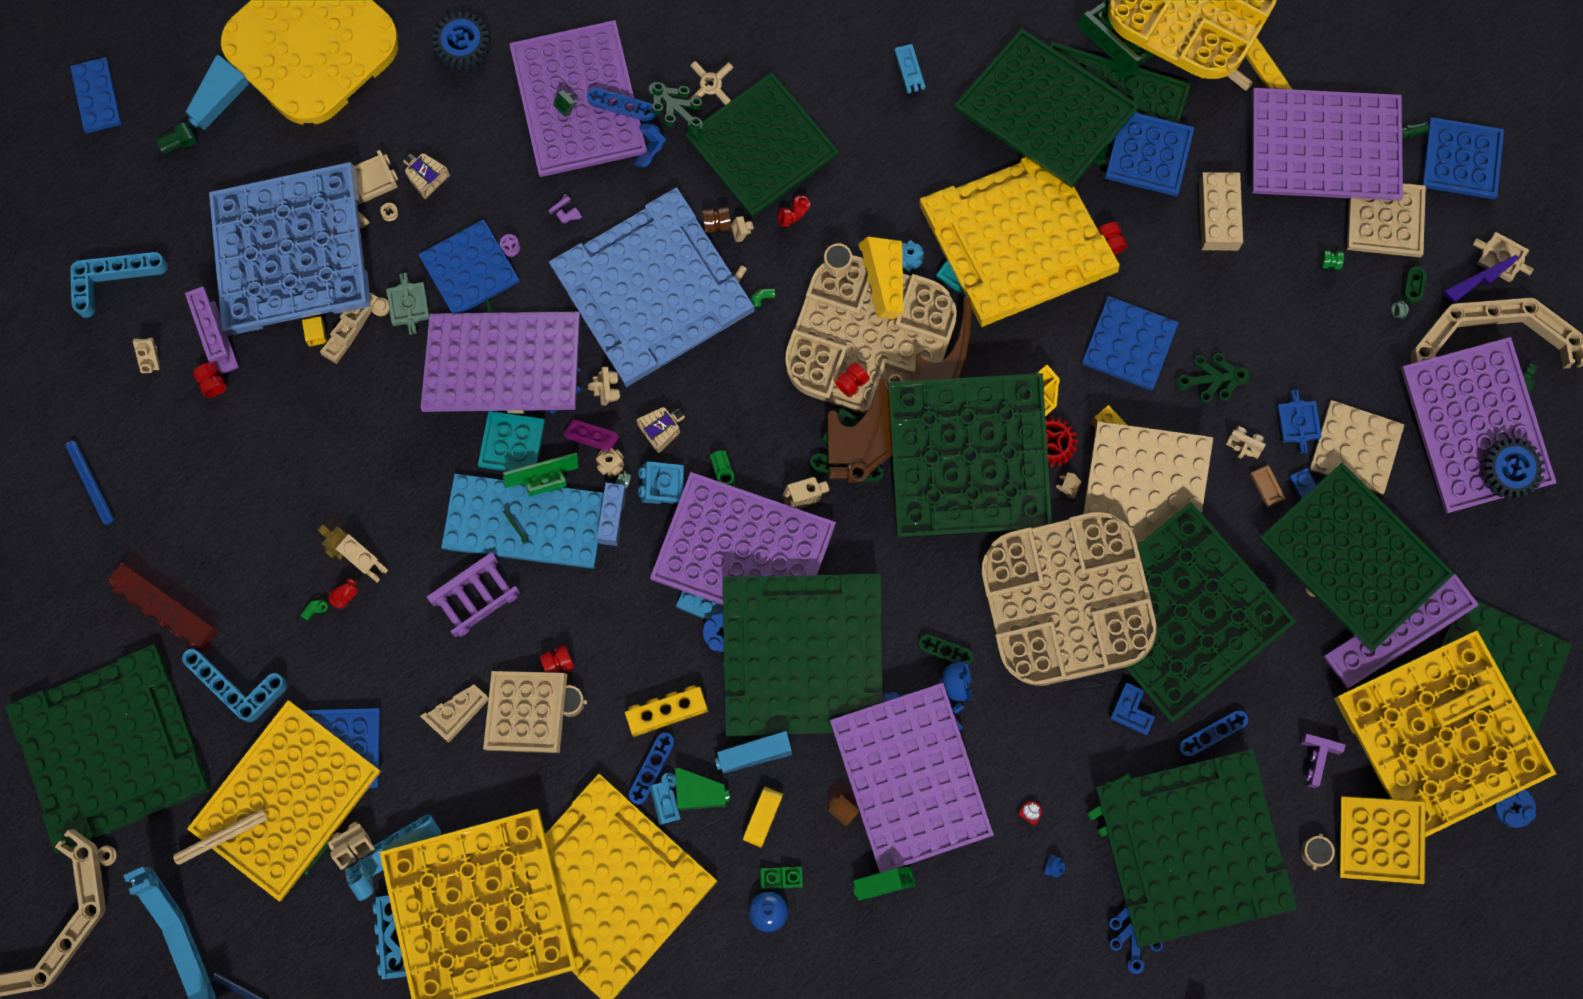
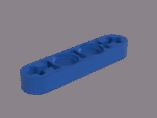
M592 88L587 92L588 103L593 107L645 122L652 121L656 116L651 111V103L599 88ZM595 94H597L598 98L593 100L592 97H594ZM613 98L618 103L615 106H610L607 104L608 101ZM627 104H634L635 108L632 111H627L625 106ZM647 109H650V113L645 115L644 112H646Z
M1243 711L1231 713L1180 742L1178 746L1179 753L1183 757H1191L1244 728L1248 723V716ZM1236 716L1243 718L1241 721L1242 725L1240 723H1236L1233 726L1229 724L1236 719ZM1218 724L1226 726V734L1221 735L1217 732L1216 727ZM1202 733L1209 735L1210 742L1208 744L1201 743L1200 735ZM1196 742L1198 745L1190 749L1191 753L1183 750L1185 747L1184 743L1190 745Z
M661 733L657 737L629 792V798L634 804L640 805L647 800L651 792L650 786L655 784L674 747V739L669 733ZM668 737L670 745H665L663 751H665L666 754L664 755L662 752L657 751L655 749L656 747L660 749L662 746V742L660 740ZM655 754L662 757V762L659 765L651 763V757ZM645 772H650L653 775L650 783L642 781V775ZM639 782L641 785L649 788L647 791L643 788L641 792L643 798H639L636 801L633 793L639 792L641 788L640 786H637Z

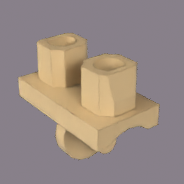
M134 339L133 344L140 372L151 373L153 370H159L160 364L154 339Z
M602 367V371L598 372V377H593V383L588 384V390L594 391V396L600 395L601 406L617 401L620 398L619 389H610V384L618 382V373L608 371V367Z
M1240 426L1233 430L1226 445L1238 451V458L1240 459L1243 458L1244 454L1258 459L1265 447L1263 443L1264 438L1258 434L1253 435L1252 438L1246 436V429Z

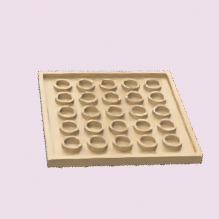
M1097 421L1083 514L1092 512L1111 514L1128 525L1136 540H1145L1190 502L1202 513L1213 437Z

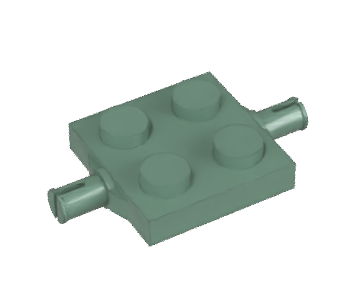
M407 273L399 274L401 285L386 289L391 322L393 326L408 325L409 335H413V333L415 335L417 334L415 323L429 320L430 316L425 285L423 282L416 284L408 283Z

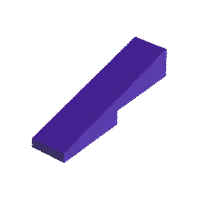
M1514 255L1446 290L1442 295L1451 304H1455L1481 281L1486 286L1491 284L1510 268L1519 257Z

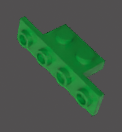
M573 453L503 472L504 487L508 488L524 483L529 496L566 487V480L562 473L578 469V455Z

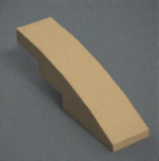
M370 293L371 307L347 311L341 314V321L330 333L331 338L320 351L321 355L336 364L339 362L370 315L375 302L378 300L377 296Z

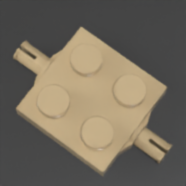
M1497 232L1493 234L1487 243L1478 238L1473 243L1474 246L1482 249V255L1477 265L1486 270L1514 255L1519 257L1510 268L1499 276L1508 282H1511L1519 271L1530 276L1534 268L1524 264L1525 256L1529 250Z

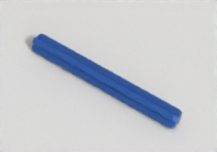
M75 441L66 443L67 451L102 522L105 525L112 523L114 518Z

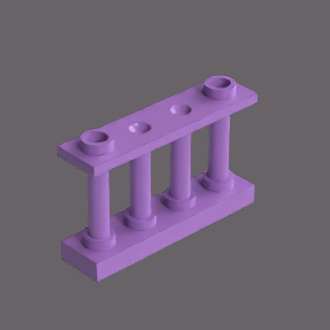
M204 287L185 293L208 361L210 363L216 361L220 374L239 368L228 335L222 332L221 315L216 302L209 301Z
M492 552L427 596L434 607L436 605L442 607L456 628L451 630V633L455 637H462L467 634L470 627L506 602H513L520 593L516 586L510 589L495 568L498 561ZM485 571L491 574L504 593L496 600L492 598L479 579L480 575ZM469 582L474 584L488 604L479 612L463 591L464 586ZM452 594H457L471 614V617L463 623L447 602V598Z

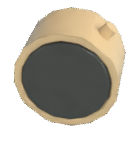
M841 243L829 246L824 254L826 270L835 276L843 275L850 270L852 265V252Z
M568 685L566 686L563 716L573 717L583 710L587 700H584L578 688Z
M1323 834L1307 839L1301 847L1303 861L1307 865L1312 866L1313 870L1328 865L1335 855L1333 844L1329 839L1323 837Z

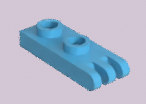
M913 45L895 48L894 52L907 94L911 93L910 86H913L914 92L918 91L917 84L920 85L921 90H924L925 84Z

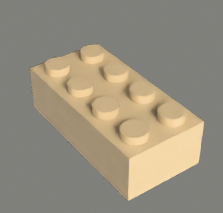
M1203 172L1199 180L1201 250L1238 251L1243 244L1240 173Z

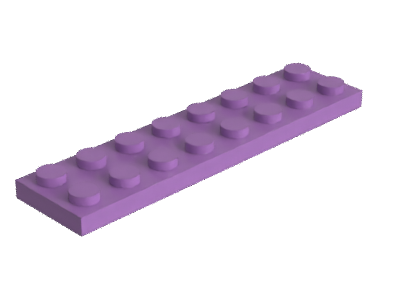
M1454 574L1372 653L1354 637L1325 655L1324 658L1346 689H1349L1476 608L1478 603L1457 575Z

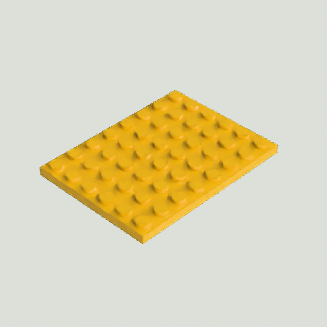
M288 700L187 829L200 840H203L260 810H264L268 818L266 821L212 849L275 899L282 901L381 771Z

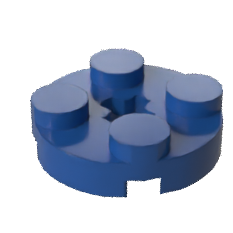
M723 612L712 615L706 621L703 636L711 650L724 652V637L718 633L720 627H723Z
M1525 789L1493 804L1497 819L1511 828L1526 826L1536 817L1535 801ZM1513 802L1519 806L1518 813L1510 809V806H1513Z

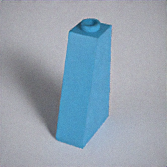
M219 55L215 57L186 110L187 115L190 117L188 121L196 128L199 126L203 130L249 85L245 76Z
M785 731L717 752L718 757L715 758L717 769H722L724 774L791 756L792 750L787 732Z

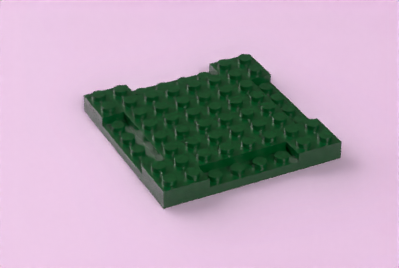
M1043 373L888 382L897 537L1021 530L1052 524Z
M1192 502L1188 503L1138 545L1156 619L1157 634L1150 652L1141 661L1125 667L1172 724L1296 624V620Z
M881 574L723 577L726 736L771 735L785 731L787 734L834 733L830 720L883 703Z
M155 644L117 659L118 662L51 690L46 692L40 691L5 706L16 740L21 744L44 812L42 817L54 853H62L55 848L59 841L67 842L66 845L71 848L77 846V843L72 838L64 835L67 830L74 829L92 841L211 790L161 650Z
M1253 750L1095 787L1134 939L1138 948L1240 922L1297 910L1287 869L1284 868L1263 792L1264 787Z

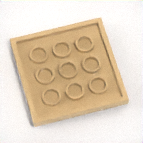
M1403 184V198L1401 201L1349 198L1347 250L1422 257L1424 249L1426 186Z
M1331 400L1321 428L1322 438L1317 441L1309 471L1326 477L1342 462L1373 493L1382 496L1385 493L1404 424Z
M492 671L483 749L487 751L560 753L567 674Z

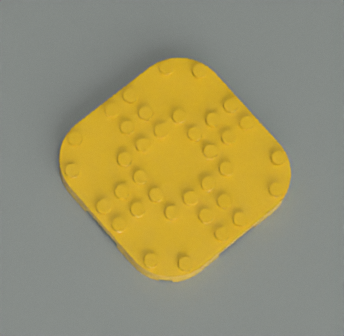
M251 0L227 22L221 36V47L229 64L242 73L247 81L264 95L283 116L298 124L314 123L315 125L332 118L348 103L347 99L372 76L376 78L389 66L397 54L399 37L390 16L373 0Z
M1110 0L1108 17L1115 31L1126 40L1193 75L1206 79H1218L1226 77L1238 69L1277 0Z

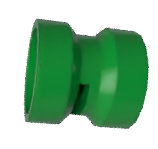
M1323 250L1320 260L1321 268L1328 269L1333 267L1335 270H1341L1344 253L1342 251L1332 253L1330 250Z

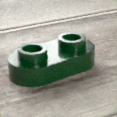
M1413 267L1406 274L1403 297L1411 304L1418 303L1424 296L1427 273L1421 267Z

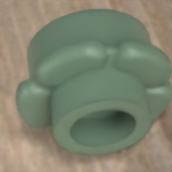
M1402 300L1393 303L1391 307L1392 315L1395 318H1405L1409 311L1408 305Z
M626 471L619 473L616 484L625 485L627 488L631 475L626 473Z

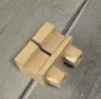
M357 822L350 824L346 832L342 834L335 833L331 836V841L327 842L332 850L330 852L331 857L341 870L356 862V856L358 859H361L375 850L368 834Z

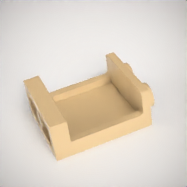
M380 150L377 151L378 156L354 166L356 168L359 194L357 205L398 187L395 182L398 178L394 170L390 171L388 165L391 163L387 155H382Z

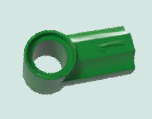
M726 450L714 452L710 455L718 482L734 487V473L732 472ZM724 477L731 478L727 483L721 481Z

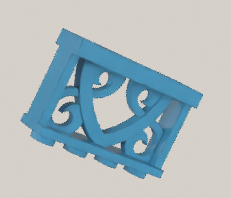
M389 895L376 897V902H373L374 914H377V922L374 925L375 933L379 937V943H376L377 955H380L378 974L385 980L407 977L404 964L398 971H393L389 967L391 958L396 959L395 965H397L402 957L401 948L391 938L396 929L393 912L390 916H387L385 913V907L390 903ZM385 921L390 922L387 928ZM387 946L392 950V952L388 953Z

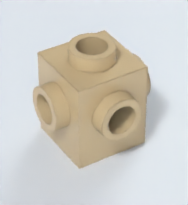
M611 448L609 452L602 450L597 455L596 461L598 465L596 467L603 475L606 474L609 478L618 475L623 470V467H625L622 460L624 457L617 449L614 451Z

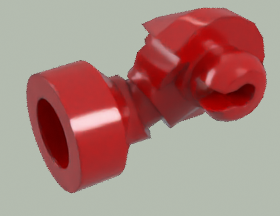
M805 196L796 197L793 201V211L789 208H781L778 213L779 226L789 227L791 223L799 221L810 208L808 198Z
M348 579L346 584L332 590L329 594V602L335 608L346 607L349 601L358 593L359 589L355 588L357 582Z

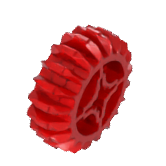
M1053 416L1049 418V422L1046 419V429H1048L1046 430L1047 443L1049 440H1056L1055 443L1047 444V451L1057 454L1048 455V462L1051 468L1054 467L1055 462L1058 467L1062 465V462L1066 464L1068 458L1074 456L1072 452L1077 450L1074 445L1078 443V440L1073 439L1077 434L1074 432L1070 433L1073 427L1069 426L1067 428V421H1064L1063 424L1060 423V417L1054 421ZM1049 429H1055L1059 432L1052 433ZM1063 437H1065L1067 443L1066 450L1064 452L1062 451V446L1060 445V441Z

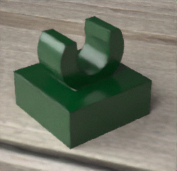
M562 90L558 92L553 106L564 117H567L571 114L572 109L576 107L578 100H573L571 93H566Z

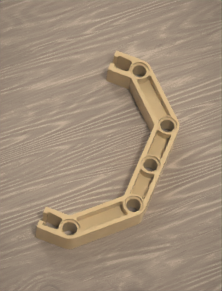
M1534 298L1452 304L1440 316L1414 348L1410 358L1411 364L1435 358V354L1457 327L1523 322L1560 350L1563 368H1570L1575 363L1572 353H1575L1576 367H1582L1583 335ZM1525 307L1529 308L1530 311H1531V313L1528 312V311L1525 309ZM1488 310L1492 311L1494 316L1490 315ZM1451 313L1455 314L1457 318H1453ZM1419 351L1424 352L1426 357L1421 356Z
M74 829L67 830L64 835L72 838L77 843V846L73 849L66 845L67 842L59 841L55 848L72 859L79 909L35 968L0 974V996L39 990L51 985L106 911L98 849L94 843ZM83 847L89 852L87 858L81 855ZM91 904L97 909L95 915L89 912ZM66 938L71 941V948L65 947L64 940ZM40 972L46 975L45 982L39 979Z

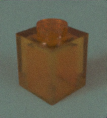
M842 795L839 798L835 796L828 804L830 807L828 812L845 827L859 813V810Z

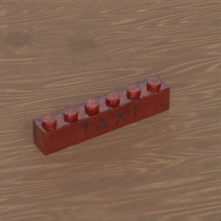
M123 563L120 564L107 581L112 585L111 590L118 595L123 593L128 596L125 600L134 606L137 604L142 606L141 611L149 617L152 614L158 618L156 620L157 623L164 628L167 625L173 629L171 633L180 639L184 636L188 639L187 644L195 650L198 647L205 650L218 633L216 629Z

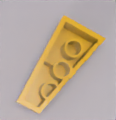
M866 237L859 243V248L863 253L864 258L862 260L864 267L866 266L867 280L868 284L871 285V296L877 318L896 319L904 313L902 241Z

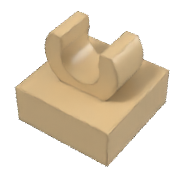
M743 216L736 217L731 224L735 242L743 241L746 235L751 233L750 230L754 229L752 222H745Z
M1068 472L1066 476H1060V479L1064 482L1063 485H1056L1059 491L1064 492L1067 497L1075 499L1081 481L1075 474Z

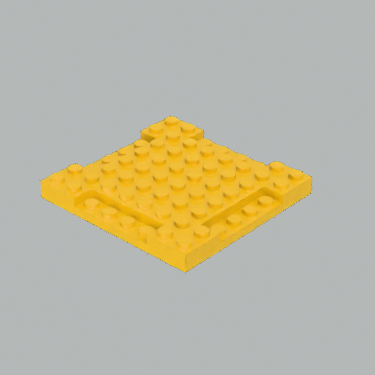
M1026 157L1022 158L1019 164L958 188L951 186L920 199V208L965 296L971 297V308L981 327L1115 274L1119 270L1120 265L1105 237L1100 235L1074 186L1073 188L1069 187Z
M1478 631L1470 633L1334 698L1352 733H1355L1389 798L1394 800L1426 801L1425 837L1556 774ZM1484 684L1486 685L1495 701L1494 703L1440 728L1431 710Z
M600 774L593 779L574 800L571 807L545 834L565 923L577 965V970L572 972L600 999H615L713 888L717 880Z
M538 809L379 852L412 999H472L577 970L548 852L549 848Z

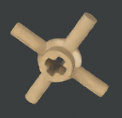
M696 61L693 62L691 67L701 77V88L688 100L691 101L694 97L701 98L705 94H716L725 105L731 102L721 90V79L734 67L728 62L719 72L706 73ZM709 81H712V82L714 83V85H713V86H710V85L708 84Z

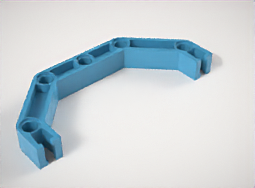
M142 866L123 875L126 882L131 881L133 887L129 889L130 894L137 895L161 928L188 999H216L214 989L186 919L153 869Z

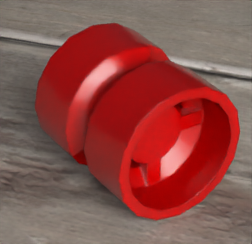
M1117 222L1105 224L1097 229L1100 235L1105 237L1114 255L1128 247L1125 238L1120 236L1122 231Z
M216 363L202 364L193 371L196 381L201 383L199 388L204 397H214L226 390L227 386L220 376Z
M852 362L845 369L846 373L842 372L834 379L838 389L849 398L859 390L858 387H863L870 380L868 373L856 362Z
M565 645L556 648L554 653L549 651L539 655L546 673H560V671L565 673L574 669L573 662Z

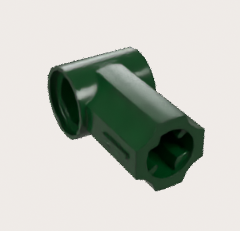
M181 123L174 128V131L157 138L156 142L161 152L166 154L179 147L186 148L194 145L196 138L188 123Z

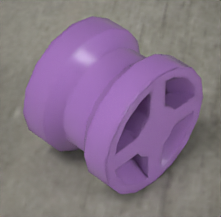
M511 234L501 238L500 247L504 255L508 257L516 256L520 251L518 239Z

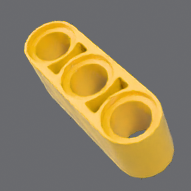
M764 787L745 832L744 841L762 848L781 802L782 793Z

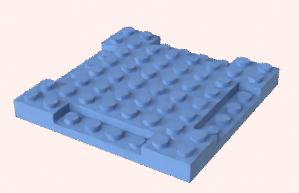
M351 162L209 192L222 332L230 336L264 329L265 325L328 312L337 314L371 307L368 274L364 269L357 206L359 194L356 168Z
M677 187L645 205L646 209L586 244L582 245L580 243L549 261L554 273L626 387L754 312L753 304L735 276L733 277Z

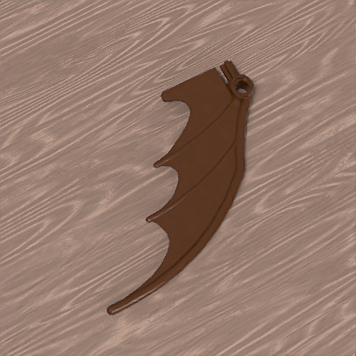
M970 296L964 297L961 330L951 353L946 359L938 363L927 361L921 358L920 353H917L916 367L910 381L960 378L970 339ZM883 378L879 379L877 395L870 408L857 425L845 427L839 422L835 411L828 413V464H846V467H829V479H846L847 483L862 482L874 469L892 457L889 398ZM854 468L860 470L861 476L859 478L854 477Z

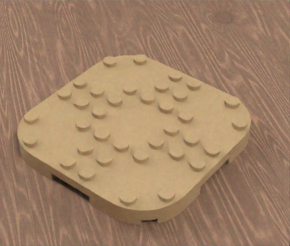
M852 255L851 268L843 275H832L826 270L824 263L814 273L795 330H793L786 350V370L793 385L802 393L866 414L877 395L880 378L884 379V385L887 390L888 382L910 381L915 371L917 353L921 354V358L930 362L938 363L943 361L956 322V306L949 292L939 283L914 274L912 276L903 274L904 313L896 319L877 318L871 296L872 289L871 285L868 284V273L866 266L864 267L863 258ZM852 362H856L868 373L870 380L863 387H858L859 390L849 398L838 389L834 379L840 373H846L845 369Z
M1092 512L1041 527H1030L1010 532L999 537L991 544L992 546L983 559L982 576L993 617L1001 659L1008 671L1017 679L1036 686L1055 684L1134 665L1150 652L1156 639L1157 624L1137 542L1133 532L1124 521L1108 513Z

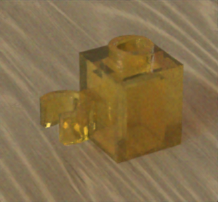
M322 525L318 531L326 537L322 543L326 548L324 552L331 558L336 556L338 559H341L343 555L335 547L347 534L338 526L331 532Z

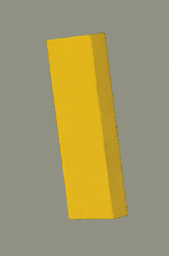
M1484 684L1431 710L1440 728H1443L1495 701Z

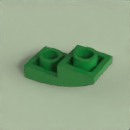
M802 867L759 869L760 889L803 887Z

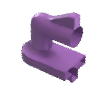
M566 194L549 210L550 214L558 211L556 215L562 223L582 218L576 207L567 213L561 209L570 203V198Z

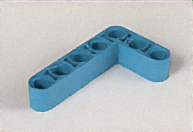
M157 252L76 261L71 266L72 308L83 318L91 317L95 312L94 282L160 275L166 272L168 264ZM160 261L158 265L154 266L155 262ZM138 263H141L138 268H135ZM104 267L101 272H98L100 268ZM86 287L84 291L80 292L81 288Z
M189 649L182 656L183 663L240 719L246 722L257 720L287 688L286 679L273 673L268 675L246 697L203 654L194 649ZM197 655V661L191 664L192 656ZM210 668V675L204 677V671ZM276 679H280V685L277 688H273V682ZM224 681L223 689L217 690L218 683ZM265 693V700L259 703V696ZM237 694L238 700L231 704V697ZM247 708H251V714L245 717L244 711Z
M428 814L374 845L375 850L361 859H358L356 856L357 861L345 868L347 884L359 901L368 898L374 892L372 876L383 870L379 852L440 835L441 830L432 816Z

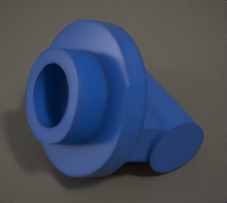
M1049 854L1043 874L1057 878L1063 874L1065 864L1062 858Z

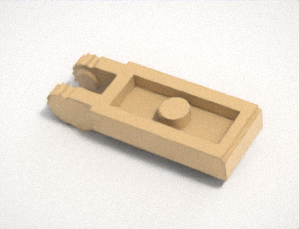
M349 534L335 547L364 574L369 575L377 583L380 580L379 577L369 570L373 564L382 573L386 574L388 571L377 561L378 559Z

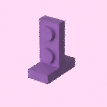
M1305 734L1302 736L1300 744L1315 748L1310 756V761H1312L1311 769H1308L1306 774L1307 786L1317 788L1321 783L1327 752L1338 755L1344 753L1345 744Z

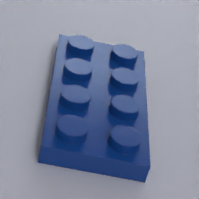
M104 57L70 66L84 132L87 134L122 125L108 59Z

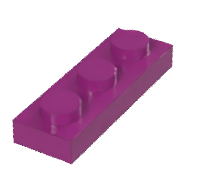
M574 419L564 432V436L567 439L607 452L611 450L619 438L616 432Z

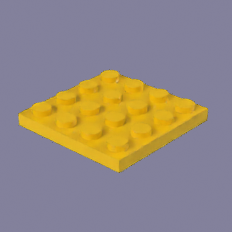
M1342 796L1340 878L1425 884L1426 801Z

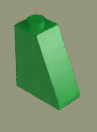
M675 768L678 810L726 807V802H729L730 799L729 789L725 790L724 784L680 768Z
M911 866L896 868L853 881V890L855 896L858 897V901L916 886Z

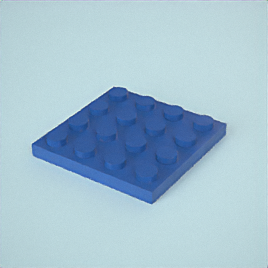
M1135 113L1115 137L1105 179L1177 197L1194 127Z
M1431 117L1428 123L1429 132L1427 133L1422 185L1429 189L1496 199L1498 195L1504 129Z
M484 219L418 254L452 314L464 313L484 302L487 298L490 299L520 282Z
M1108 296L1082 365L1153 391L1179 322Z
M381 709L302 710L380 770ZM379 775L368 789L379 788Z

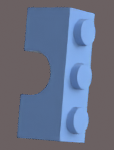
M605 484L597 534L599 544L618 546L621 529L620 518L622 509H624L627 491L625 485Z

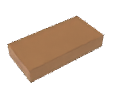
M1269 465L1250 473L1267 508L1285 500Z

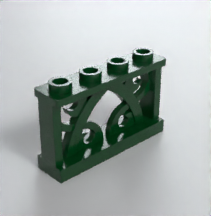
M1106 0L1090 12L1084 13L1077 27L1130 74L1135 68L1149 58H1152L1155 54L1130 41L1120 40L1113 34V26L1108 17L1110 0Z

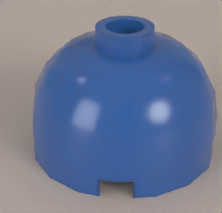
M965 661L952 663L947 666L943 672V678L939 679V684H944L947 696L955 701H969L972 697V689H969L971 675L968 664H965Z
M763 892L752 899L749 905L748 916L756 929L762 932H774L785 924L788 918V907L780 895L774 892Z

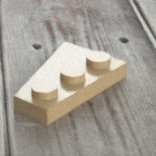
M472 685L453 696V699L444 704L441 703L436 706V709L429 713H424L420 717L447 742H450L484 706L489 698L479 688Z

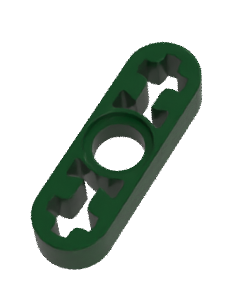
M924 635L919 640L918 647L925 654L950 663L961 662V658L958 656L955 657V660L951 658L954 655L955 649H957L958 655L967 654L969 660H966L965 664L969 666L973 661V654L967 648L932 635ZM929 639L931 640L930 644L936 646V642L940 643L937 653L933 652L934 647L929 646L928 649H925L922 641L926 642ZM942 646L950 647L951 654L949 656H943L940 653Z

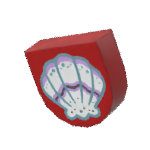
M1028 802L1022 807L1018 815L1035 826L1041 817L1042 809L1038 803Z

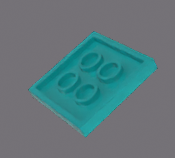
M488 411L478 467L510 471L538 463L545 419Z

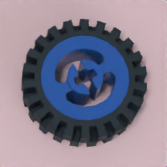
M458 12V16L452 13L450 14L452 17L450 19L445 16L443 18L445 22L439 21V28L435 27V34L432 37L434 49L441 62L443 61L446 66L449 65L451 69H455L456 66L461 71L462 67L470 70V65H473V68L477 67L476 62L483 63L482 58H487V51L490 52L491 49L490 35L483 21L474 14L471 17L469 12H466L465 16L462 12ZM468 33L474 36L472 41H470ZM451 42H454L456 49L450 46Z
M1522 438L1504 439L1487 448L1488 451L1484 452L1482 456L1485 458L1480 461V464L1483 465L1480 468V473L1484 472V476L1481 478L1482 481H1487L1484 485L1487 488L1491 487L1490 491L1493 494L1498 493L1497 496H1505V499H1515L1534 492L1535 488L1540 486L1538 482L1543 481L1544 476H1541V473H1545V468H1541V465L1545 463L1544 460H1539L1542 454L1535 452L1538 448L1536 446L1531 447V442H1523L1524 439ZM1507 455L1516 457L1515 459L1505 461ZM1515 476L1520 477L1518 481H1511L1508 479Z

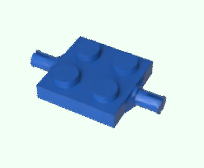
M1299 390L1290 391L1292 402L1277 405L1282 443H1299L1300 454L1308 453V441L1322 438L1316 401H1300Z

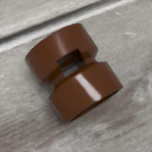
M719 207L717 211L713 208L703 209L705 233L716 232L717 229L720 231L731 230L729 207Z

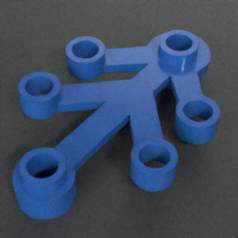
M1126 904L1125 908L1115 918L1110 919L1109 927L1112 930L1120 929L1122 922L1128 917ZM1113 920L1118 921L1119 926L1117 928L1112 926ZM1130 923L1116 938L1110 940L1109 947L1113 951L1120 950L1122 943L1131 935V959L1127 962V969L1132 974H1140L1144 970V963L1140 959V947L1136 946ZM1113 941H1118L1119 947L1117 949L1112 946ZM1162 942L1159 943L1160 946L1157 950L1153 948V944L1149 945L1150 949L1154 952H1158L1163 948ZM1134 962L1139 963L1140 967L1138 970L1133 968Z

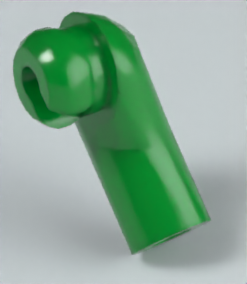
M759 289L750 298L753 306L760 307L761 300L764 298H775V289Z
M324 600L311 601L300 616L308 621L313 613L327 611L328 603Z

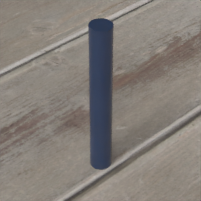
M216 972L211 980L247 999H265Z

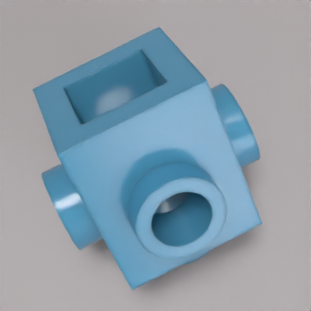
M911 240L907 244H902V267L908 273L918 268L923 262L924 253L919 244H914Z

